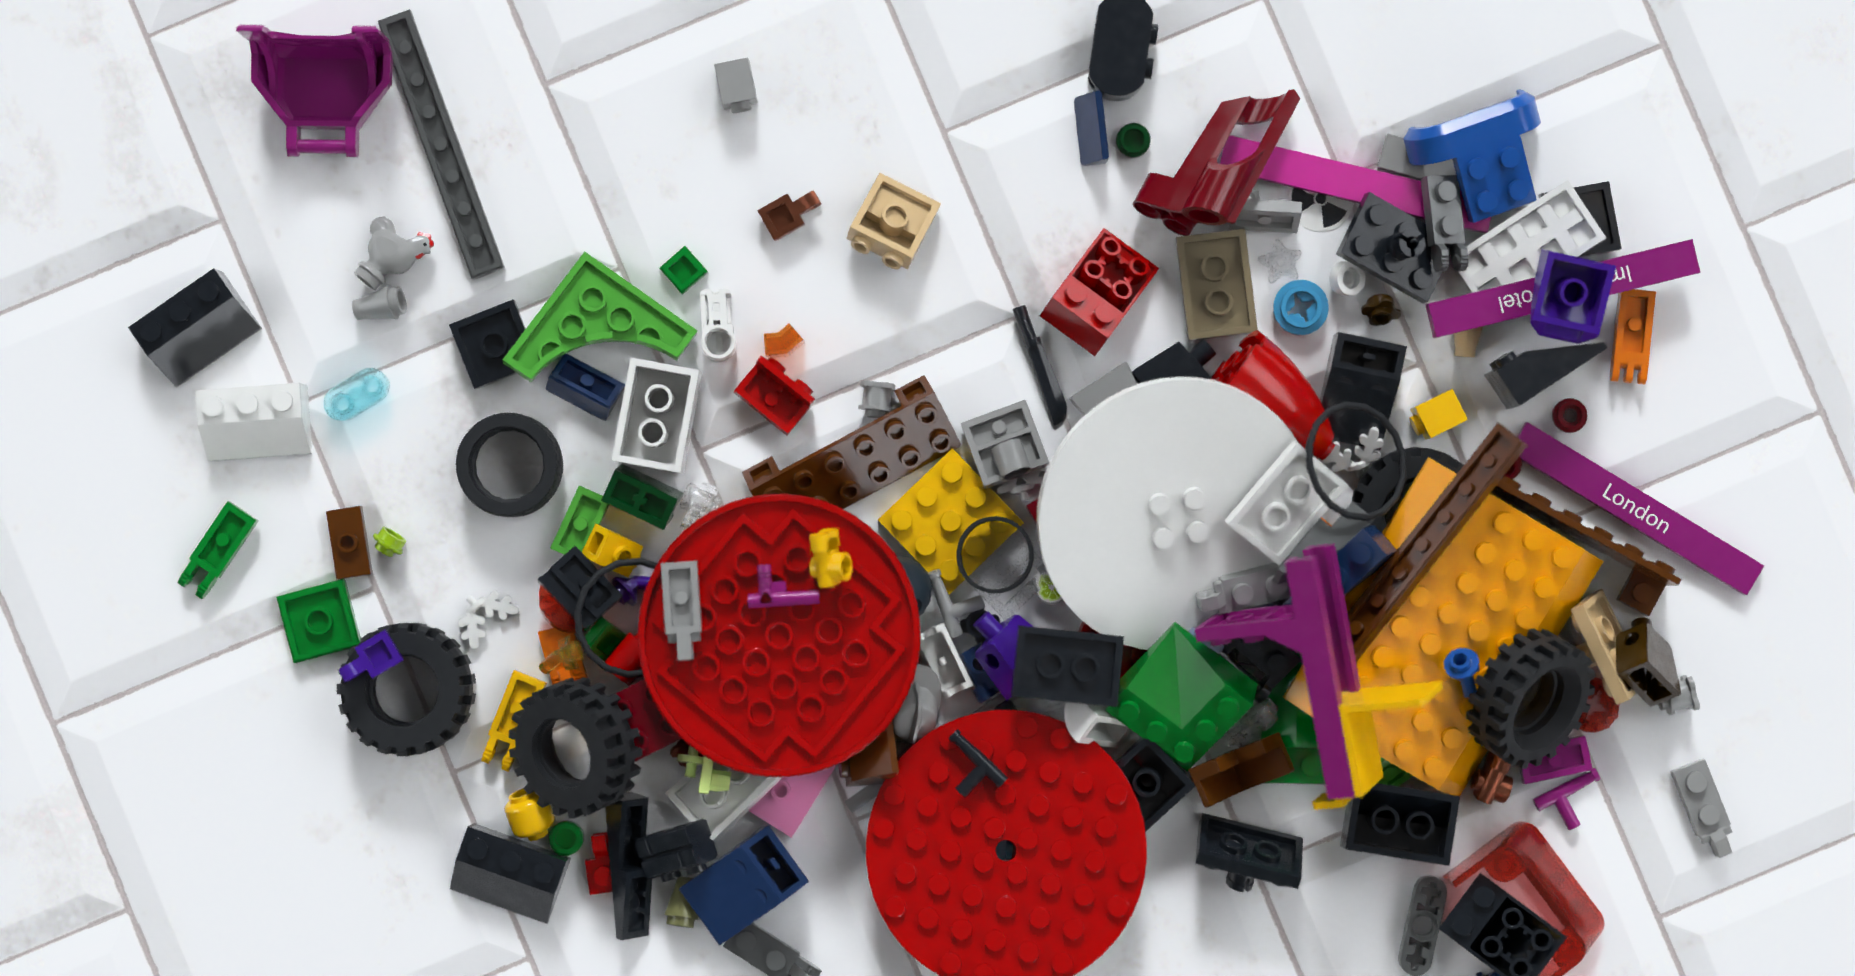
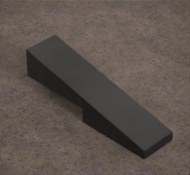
M631 791L624 793L625 797L605 807L616 938L619 940L649 935L652 879L645 877L641 865L643 860L639 858L634 844L637 839L646 836L649 797Z

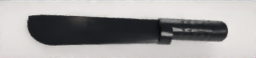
M1026 305L1013 308V313L1025 348H1027L1049 415L1055 426L1064 419L1067 412V404L1042 346L1040 336L1036 337Z

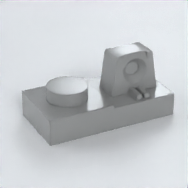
M1252 190L1234 224L1228 223V229L1297 233L1302 214V202L1285 199L1260 201L1259 191Z

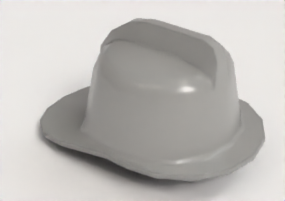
M917 665L909 693L893 719L895 741L915 744L926 734L933 731L937 724L942 695L941 682L937 674L927 666Z

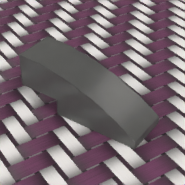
M1351 502L1346 508L1349 512L1368 514L1354 502ZM1340 516L1330 526L1320 518L1286 560L1293 557L1303 558L1302 550L1307 546L1335 543L1337 553L1363 528L1371 526L1374 519L1362 521L1346 519ZM1285 561L1278 568L1272 579L1277 585L1288 582Z

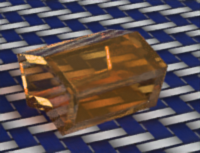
M788 323L778 333L764 334L765 356L767 358L789 357L805 341Z

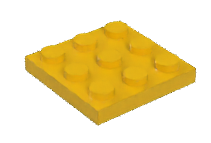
M953 448L878 519L927 572L940 569L941 579L949 595L965 580L957 564L956 551L960 537L972 523L982 518L998 516L1008 518L1020 526L1024 524L991 488H984L980 476ZM990 521L974 528L965 539L962 548V563L967 575L972 574L1017 528L1002 521Z

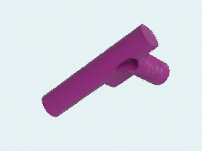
M771 564L757 565L758 584H760L758 585L759 593L748 594L749 608L820 604L819 590L787 592L785 581H771ZM764 592L770 595L772 602H761L760 599Z

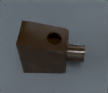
M1645 617L1634 619L1631 622L1630 629L1622 631L1616 636L1617 675L1650 707L1682 695L1673 652L1669 643L1652 627L1650 619Z

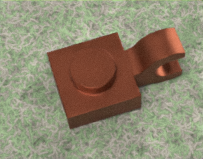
M814 191L805 194L792 202L788 194H785L757 211L773 240L776 242L804 226L805 223L800 215L817 208L822 203Z

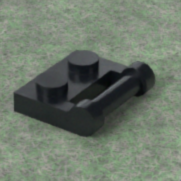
M1264 636L1265 639L1250 643L1243 642V638L1231 639L1230 643L1224 645L1219 655L1257 683L1254 700L1258 703L1266 700L1272 689L1302 660L1295 650L1286 648L1283 644ZM1234 648L1266 674L1261 681H1258L1229 656V653Z

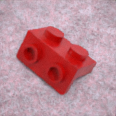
M760 356L755 366L735 388L733 393L788 436L814 404L815 398L811 396L813 390L800 379L794 382L785 375V367L776 359L770 357L767 360Z

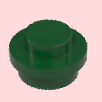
M1138 123L1124 125L1116 136L1118 150L1124 156L1130 158L1140 157L1145 154L1151 143L1148 130Z

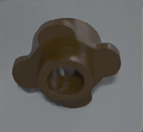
M1387 294L1373 295L1361 307V313L1367 315L1369 324L1373 326L1385 325L1391 322V320H1397L1401 317V310L1395 308L1394 299Z

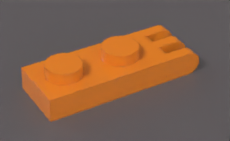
M1633 289L1618 293L1610 381L1618 382L1620 368H1623L1624 383H1632L1634 370H1638L1637 384H1646L1656 291Z

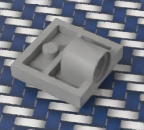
M1026 399L961 423L985 489L1049 465L1048 457Z

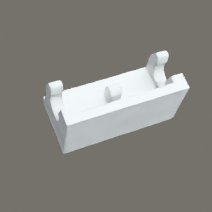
M944 622L921 632L920 655L925 665L937 674L941 682V699L948 698L961 690L973 686Z

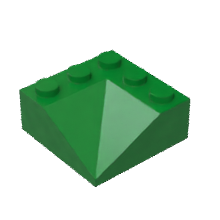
M1174 622L1120 678L1117 707L1106 706L1105 711L1141 738L1155 742L1178 765L1188 771L1254 705L1257 683L1214 650L1201 642H1197L1190 632Z

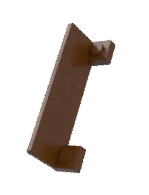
M925 375L894 391L902 405L895 410L782 470H779L774 458L771 456L743 471L742 474L753 496L765 494L801 495L819 499L844 509L944 456L952 448L954 450L959 448L961 442Z
M1506 476L1502 477L1490 493L1511 506L1513 504L1632 569L1616 600L1645 616H1650L1665 586H1678L1682 580L1673 575L1675 569L1659 560L1652 562L1642 558L1644 552L1628 543H1625L1623 546L1611 541L1614 536L1608 531L1597 526L1592 529L1582 525L1583 519L1571 511L1565 509L1563 512L1556 511L1550 507L1552 502L1549 499L1534 492L1532 495L1523 493L1519 490L1521 485Z

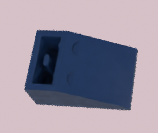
M766 825L760 827L709 865L706 870L701 871L681 886L679 891L718 945H721L806 885L809 880L770 826Z

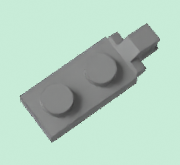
M1274 562L1220 576L1218 581L1213 582V589L1195 594L1198 607L1202 612L1218 609L1219 614L1227 612L1229 614L1232 611L1248 609L1291 597L1289 583L1285 582L1277 585L1272 581L1280 567Z
M698 561L661 563L665 634H668L669 643H677L678 661L694 660L693 642L701 641L702 632Z
M1700 759L1670 771L1695 836L1700 838L1702 844L1710 843L1715 857L1721 858L1733 853L1726 836L1732 833L1731 823L1706 760Z

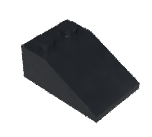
M1604 342L1525 351L1517 355L1511 351L1491 362L1489 366L1492 370L1484 376L1505 408L1511 409L1524 404L1607 349V346Z
M1139 738L1115 761L1130 783L1137 798L1144 820L1145 832L1195 787L1189 770H1184L1163 749L1149 739Z

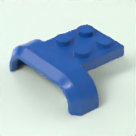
M1516 90L1517 96L1437 125L1421 128L1411 127L1403 139L1410 164L1427 165L1450 159L1453 160L1468 221L1472 223L1537 200L1520 135L1538 127L1541 124L1535 97L1524 90Z

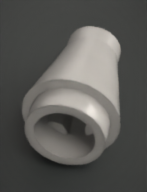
M389 285L363 298L353 300L352 310L357 320L398 319L400 315L406 313L407 304L402 289L400 287L393 288Z

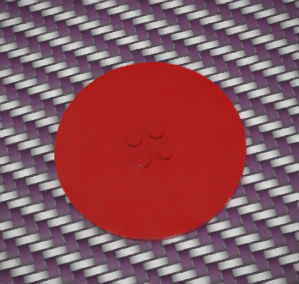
M765 494L733 501L712 510L685 529L668 547L651 574L643 595L638 621V651L641 669L651 697L667 723L688 745L703 756L730 769L766 777H794L822 771L848 760L871 744L888 727L904 703L915 677L921 644L920 617L913 587L904 567L884 539L858 517L838 506L819 499L791 494ZM838 528L840 545H838L839 553L847 552L852 560L851 578L848 581H841V583L833 587H818L817 578H813L810 574V561L814 555L811 552L809 536L819 533V530ZM698 561L702 619L701 641L693 642L694 660L678 661L677 643H669L668 634H665L661 563ZM771 564V581H785L787 592L819 590L820 604L749 608L748 594L759 593L758 585L760 584H758L757 565ZM764 592L760 599L761 602H772L770 595Z

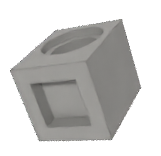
M748 57L714 64L724 110L731 109V113L751 110V104L758 103Z

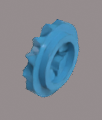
M1291 281L1277 292L1273 303L1275 320L1284 331L1292 334L1306 335L1313 333L1324 324L1329 311L1328 299L1324 291L1311 281ZM1293 294L1302 303L1314 301V304H1311L1305 310L1307 322L1299 313L1288 315L1287 312L1295 306Z

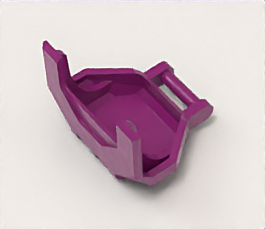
M264 25L237 26L236 32L250 43L251 82L286 125L287 156L299 157L300 153L346 154V157H358L360 129L392 86L393 56L389 39L376 26H352V33L339 36L296 35L270 31ZM301 129H345V140L301 139Z

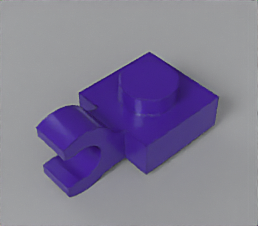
M384 630L356 646L354 649L359 658L341 667L338 671L345 682H349L366 670L372 678H375L404 661V658L388 631Z

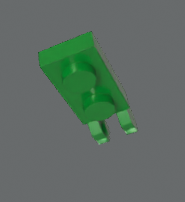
M227 501L189 557L191 561L179 577L177 583L182 587H186L194 579L199 567L203 568L209 573L198 586L195 595L200 599H204L215 585L217 579L221 578L259 520L231 501Z

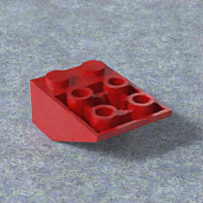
M1103 228L1039 316L1093 356H1096L1159 270V267Z

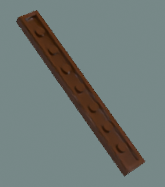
M1499 422L1347 613L1356 662L1528 446Z

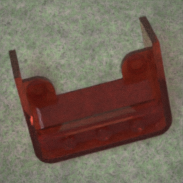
M1518 821L1511 824L1442 876L1447 883L1456 888L1483 867L1493 879L1500 882L1512 881L1522 873L1526 875L1565 927L1560 932L1567 936L1539 976H1563L1582 961L1603 932L1605 925L1603 915L1541 832L1531 823Z

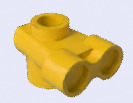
M838 528L819 530V533L811 534L809 536L810 545L814 557L810 561V574L813 578H817L818 587H833L841 583V581H848L852 575V560L847 552L839 553L838 545H840Z

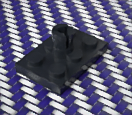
M1371 192L1364 194L1336 255L1422 304L1427 303L1442 272H1436L1433 268L1431 247H1428L1426 224ZM1446 246V247L1448 248V252H1449V256H1448V259H1449V257H1450V255H1451V253H1450V246Z
M1017 626L1011 696L1117 707L1124 636Z
M1202 813L1198 825L1195 864L1203 865L1212 870L1227 871L1226 884L1238 892H1244V889L1249 892L1253 887L1254 878L1271 882L1280 887L1287 886L1298 889L1302 878V837Z

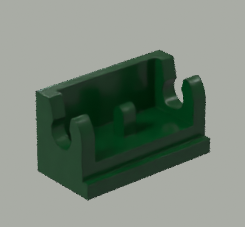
M621 464L614 470L601 501L665 530L672 520L673 512L680 503L684 492Z

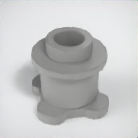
M861 380L860 386L864 388L862 405H858V409L865 410V417L880 418L886 412L893 411L890 408L891 391H895L896 385L894 383Z
M1681 676L1679 684L1682 695L1658 704L1660 710H1666L1669 715L1675 714V710L1684 708L1693 709L1694 711L1699 710L1700 703L1693 677Z

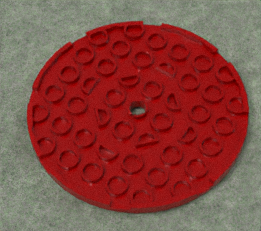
M991 710L959 717L939 726L912 745L898 760L899 773L891 779H885L873 804L867 829L866 865L868 879L876 905L889 930L898 942L929 970L940 976H1074L1100 958L1125 929L1139 900L1146 871L1147 839L1140 806L1130 783L1112 757L1094 740L1090 744L1077 743L1070 735L1065 722L1050 716L1020 710ZM957 729L963 737L978 748L1008 777L1000 788L985 776L966 797H963L955 789L975 767L958 746L948 740ZM1003 840H1009L1016 846V855L1009 861L1001 860L996 854V847Z

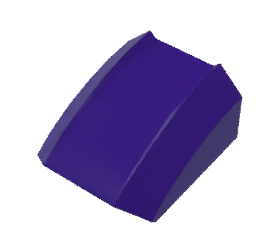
M1541 249L1534 282L1530 323L1539 336L1575 344H1581L1598 338L1616 265Z

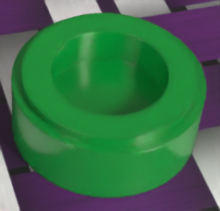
M561 821L550 830L548 837L549 845L559 855H572L582 847L584 832L580 825L574 821Z

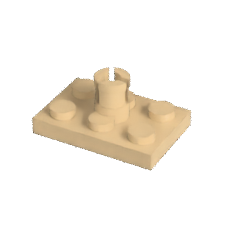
M1603 589L1590 593L1571 609L1573 626L1578 633H1582L1585 639L1584 643L1575 647L1583 651L1584 655L1592 660L1593 663L1589 666L1590 668L1594 666L1599 667L1603 676V687L1610 697L1613 696L1618 705L1630 700L1636 692L1617 675L1616 636L1623 630Z

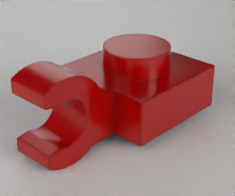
M607 832L593 833L591 842L595 858L585 860L589 894L612 892L608 835Z

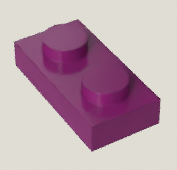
M1580 735L1569 738L1570 742L1566 746L1560 744L1556 748V755L1550 759L1547 756H1543L1541 765L1534 766L1529 763L1527 769L1519 767L1522 784H1530L1593 770L1586 736Z

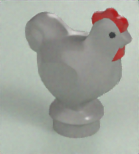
M385 216L375 218L370 225L372 237L368 244L369 260L367 262H359V267L355 270L354 274L368 287L376 290L380 284L384 285V275L388 273L403 274L412 267L417 259H421L425 254L431 253L430 249L434 246L431 234L419 232L416 237L406 240L396 234L391 220Z

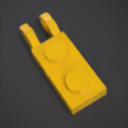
M517 670L513 671L488 735L490 737L481 758L482 762L490 763L496 753L498 741L502 740L509 743L510 746L502 760L501 769L507 772L510 771L515 758H510L509 750L516 746L515 740L508 738L509 730L518 726L512 720L513 714L523 709L520 703L524 699L533 696L532 693L545 688L547 682Z

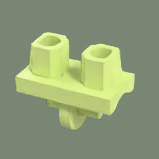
M690 745L688 755L678 754L677 761L687 763L685 777L695 778L697 765H702L698 793L708 795L709 791H729L731 772L713 770L714 761L705 756H698L699 752Z

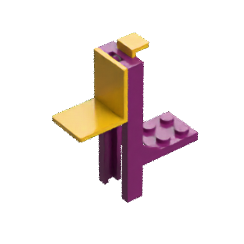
M1335 543L1307 546L1302 550L1303 558L1293 557L1285 561L1292 604L1232 611L1229 614L1228 612L1223 614L1217 613L1194 628L1197 642L1210 641L1211 646L1228 644L1234 638H1243L1245 643L1256 642L1265 639L1264 636L1302 654L1327 792L1322 793L1312 802L1314 810L1343 808L1353 798L1363 797L1384 777L1372 711L1421 707L1443 689L1442 681L1361 688Z

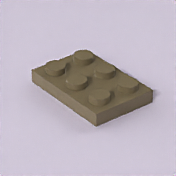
M1245 229L1176 237L1188 341L1248 334L1258 330Z

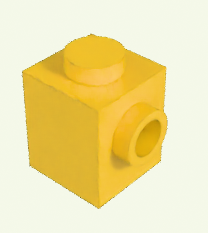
M1453 389L1447 390L1411 408L1410 411L1413 416L1409 417L1415 433L1418 436L1423 434L1425 440L1433 438L1468 420Z
M595 523L582 553L589 560L605 567L616 560L640 558V553L644 546ZM637 565L622 566L612 571L629 578L632 570Z

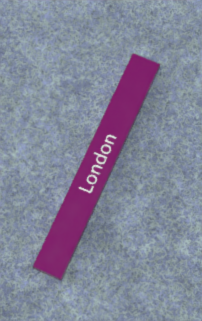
M1524 423L1517 435L1519 439L1528 445L1520 455L1523 462L1739 593L1748 595L1764 568L1763 564L1532 424Z

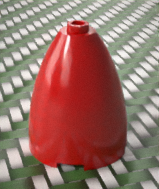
M1259 330L1253 331L1240 342L1239 346L1242 350L1240 352L1235 351L1226 361L1223 360L1212 374L1210 380L1236 387L1262 402L1290 429L1297 442L1306 449V442L1311 427L1325 409L1308 380L1291 359ZM1329 418L1320 425L1313 443V456L1321 460L1326 459L1335 447V444L1332 442L1334 433Z

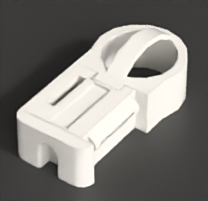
M727 288L719 289L718 292H712L711 289L700 292L702 349L709 359L718 362L728 360L736 350L734 326L731 322L730 299H727V297H732ZM714 332L717 355L710 353L706 346V340ZM722 332L728 334L731 340L730 348L726 353H723Z

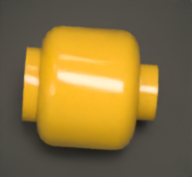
M524 788L509 795V801L504 807V812L513 834L520 838L528 837L529 841H536L545 837L548 834L547 829L555 821L551 805L542 808L537 804L539 796L535 792L527 794Z

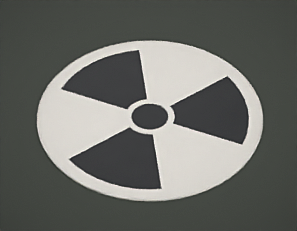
M1289 187L1287 200L1302 202V214L1299 224L1315 232H1326L1338 228L1348 219L1354 206V202L1293 187Z

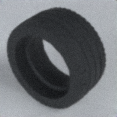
M498 413L480 420L466 433L457 451L456 473L463 492L478 508L496 516L520 517L537 511L553 497L561 482L563 457L556 438L542 423L523 414ZM517 431L526 434L536 442L543 455L544 469L540 482L530 493L520 498L503 499L492 495L483 487L477 476L476 460L480 448L490 437L500 432Z

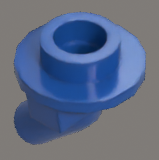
M1458 648L1451 651L1444 660V669L1450 678L1460 680L1464 697L1467 698L1470 694L1477 691L1473 675L1480 671L1479 658L1473 650L1468 648Z

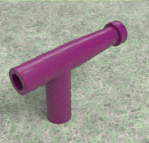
M1593 768L1588 773L1569 780L1532 799L1539 812L1555 804L1567 829L1572 830L1580 826L1581 823L1567 797L1590 783L1601 780L1597 770Z

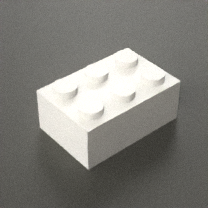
M630 357L611 461L684 474L702 372L697 369Z

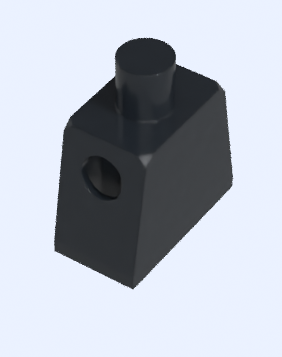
M1204 339L1197 343L1189 352L1180 342H1177L1132 371V374L1138 384L1171 377L1211 379V376L1203 366L1216 355V352Z

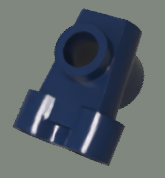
M982 642L977 643L960 654L962 662L975 686L972 692L979 703L1000 692L984 669L977 670L973 667V660L976 658L975 652Z

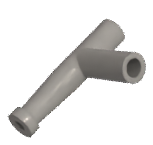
M940 569L928 572L947 631L951 638H956L963 634L957 617L985 608L981 595L952 604L941 579Z

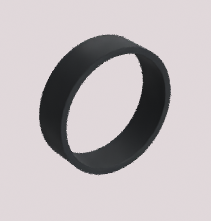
M991 516L977 520L963 532L958 542L956 558L962 576L970 585L987 593H1004L1015 589L1028 577L1033 566L1034 549L1030 537L1020 525L1008 518ZM990 521H1002L1015 526L1025 537L1029 548V562L1024 574L1017 582L1002 589H987L976 584L967 575L962 563V548L965 539L974 528Z

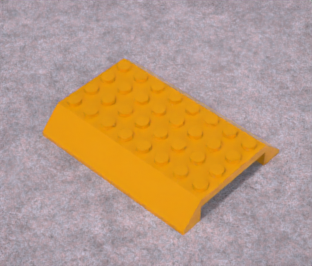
M1429 457L1382 532L1396 549L1401 546L1457 475ZM1489 494L1356 662L1361 688L1442 681L1443 689L1424 706L1372 711L1380 757L1441 792L1460 796L1488 750L1473 740L1475 736L1468 731V727L1472 722L1466 719V712L1473 709V704L1468 701L1469 697H1464L1460 680L1450 678L1444 669L1446 656L1458 648L1473 650L1479 658L1480 671L1473 675L1474 680H1476L1478 675L1484 676L1488 667L1485 665L1489 658L1495 660L1500 654L1498 648L1503 643L1508 646L1513 644L1514 635L1520 633L1527 637L1529 629H1536L1539 632L1545 629L1558 636L1572 614L1571 609L1579 603L1604 561L1501 499ZM1386 563L1345 596L1347 613ZM1302 664L1283 698L1313 717L1304 665Z

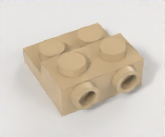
M879 173L853 220L846 239L852 241L851 246L856 251L863 254H868L872 251L882 257V262L892 269L903 267L908 270L941 203Z

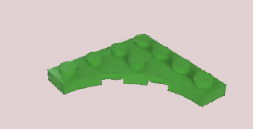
M584 251L502 360L503 364L530 383L543 369L562 355L586 345L602 342L640 344L660 351L677 361L697 335V330Z

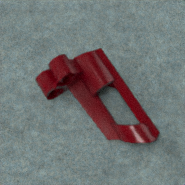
M1295 89L1288 90L1287 93L1272 98L1255 99L1247 96L1221 102L1174 178L1162 174L1149 173L1133 202V207L1146 217L1152 219L1160 218L1169 230L1182 236L1190 235L1197 223L1213 226L1225 223L1234 224L1301 99ZM1272 121L1257 150L1252 155L1232 164L1226 165L1217 162V158L1235 125H1251Z

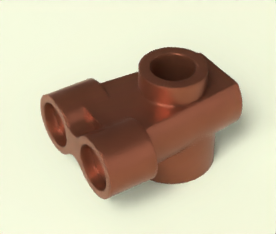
M1488 751L1483 769H1477L1473 774L1471 780V788L1474 789L1473 795L1477 800L1486 804H1492L1493 800L1504 803L1508 799L1513 787V778L1505 775L1508 774L1511 765Z

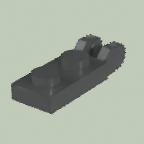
M1457 175L1425 176L1421 178L1427 241L1428 247H1431L1433 268L1436 272H1446L1447 268H1449V252L1446 246H1450L1452 267L1456 271H1465L1469 263L1468 249L1464 245L1466 242Z
M755 923L738 932L723 945L724 948L768 976H791L788 972L794 963L810 976H819L822 972L820 968L800 956L799 951Z

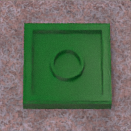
M346 579L336 580L276 597L294 664L351 649L361 642Z

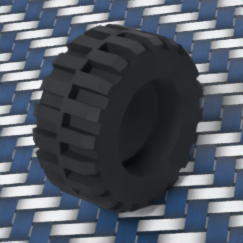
M422 623L386 625L366 634L361 638V642L358 645L387 630L402 656L416 657L426 662L434 671L438 681V699L433 709L425 717L417 721L403 722L391 718L381 708L376 695L377 677L372 678L366 670L349 682H345L342 678L341 683L337 684V695H341L342 704L338 706L341 715L345 714L349 721L346 724L352 733L357 732L361 737L359 741L366 746L372 745L376 747L377 752L386 755L390 753L397 754V756L419 755L444 745L448 740L453 739L460 732V727L468 721L471 715L469 710L471 705L475 703L476 694L473 693V684H476L475 673L471 674L469 667L471 661L468 655H464L459 649L461 645L454 638L450 639L445 635L446 632ZM353 646L347 653L349 658L341 667L359 658L354 649L356 646Z

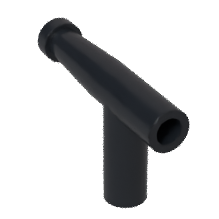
M958 729L948 738L975 765L974 769L955 787L963 797H966L985 776L998 788L1008 779L992 761L963 737Z

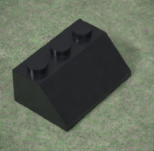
M213 268L133 323L128 329L152 362L175 387H178L255 334L262 327L224 272Z
M1376 783L1363 797H1355L1348 802L1345 810L1340 846L1346 850L1450 866L1460 796Z
M473 823L466 829L456 857L449 889L548 924L571 857L559 855L554 851Z

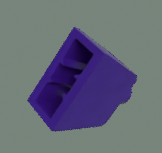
M987 611L973 625L986 639L975 652V657L1003 697L1008 700L1013 697L1011 696L1017 626H1033L1016 614L999 623Z

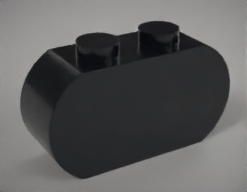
M1104 0L1098 6L1087 80L1093 91L1100 90L1104 99L1111 101L1129 99L1140 91L1145 79H1151L1154 59L1148 58L1149 44L1156 45L1158 24H1152L1153 11L1145 0Z

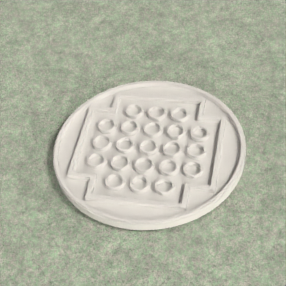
M1171 377L1140 383L1116 393L1091 409L1075 424L1055 451L1042 481L1037 505V538L1041 557L1055 589L1066 605L1083 622L1097 632L1106 635L1124 636V645L1148 650L1174 622L1189 631L1192 627L1199 626L1217 614L1218 609L1202 612L1198 607L1195 593L1213 589V582L1218 581L1220 576L1274 563L1268 556L1229 526L1225 519L1293 440L1297 442L1290 429L1273 411L1250 394L1225 383L1197 377ZM1274 601V602H1271V603H1267V604H1263V605H1259V606H1255V607H1251V608H1260V607L1275 606V604H1276L1278 601Z

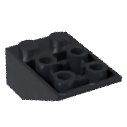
M1342 332L1334 334L1320 396L1324 409L1326 410L1345 401L1364 403L1385 415L1389 420L1402 374L1407 346ZM1346 408L1328 417L1334 433L1333 441L1364 447L1359 441V436L1361 434L1368 436L1369 430L1372 427L1378 428V438L1384 440L1386 433L1384 425L1380 420L1363 410Z
M1479 873L1438 928L1501 976H1539L1567 938V936L1482 873Z

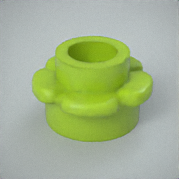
M384 526L378 534L374 533L373 538L377 541L375 548L389 557H392L394 553L398 555L403 553L402 548L406 540L400 534Z

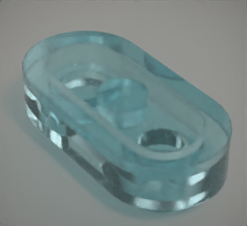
M365 368L330 389L324 397V409L335 420H351L382 401L388 395L390 390L389 379L381 370ZM375 379L378 382V389L375 392H370L367 384L370 380ZM345 397L349 401V406L345 410H340L338 401Z

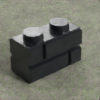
M704 818L637 839L634 844L639 858L643 860L641 865L645 877L648 879L661 877L663 883L681 877V871L685 869L687 875L706 870V863L716 859L718 856L714 841L710 839L711 832L707 820Z

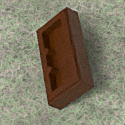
M355 506L326 511L336 579L373 574L363 507Z

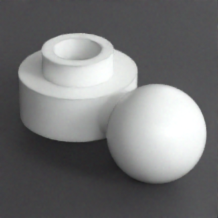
M1340 261L1330 271L1329 281L1331 288L1339 295H1356L1361 292L1365 285V271L1348 261Z

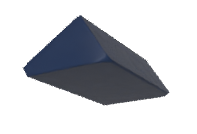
M1097 90L1074 99L1080 162L1083 166L1106 164L1109 159L1102 92Z
M566 353L562 355L548 377L546 390L593 416L606 421L625 384Z

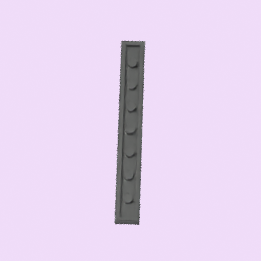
M409 9L377 21L381 32L389 39L396 74L471 279L475 280L504 269V262L412 11Z

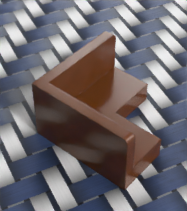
M1277 732L1228 751L1188 770L1204 807L1207 808L1244 790L1294 771V766L1281 735Z

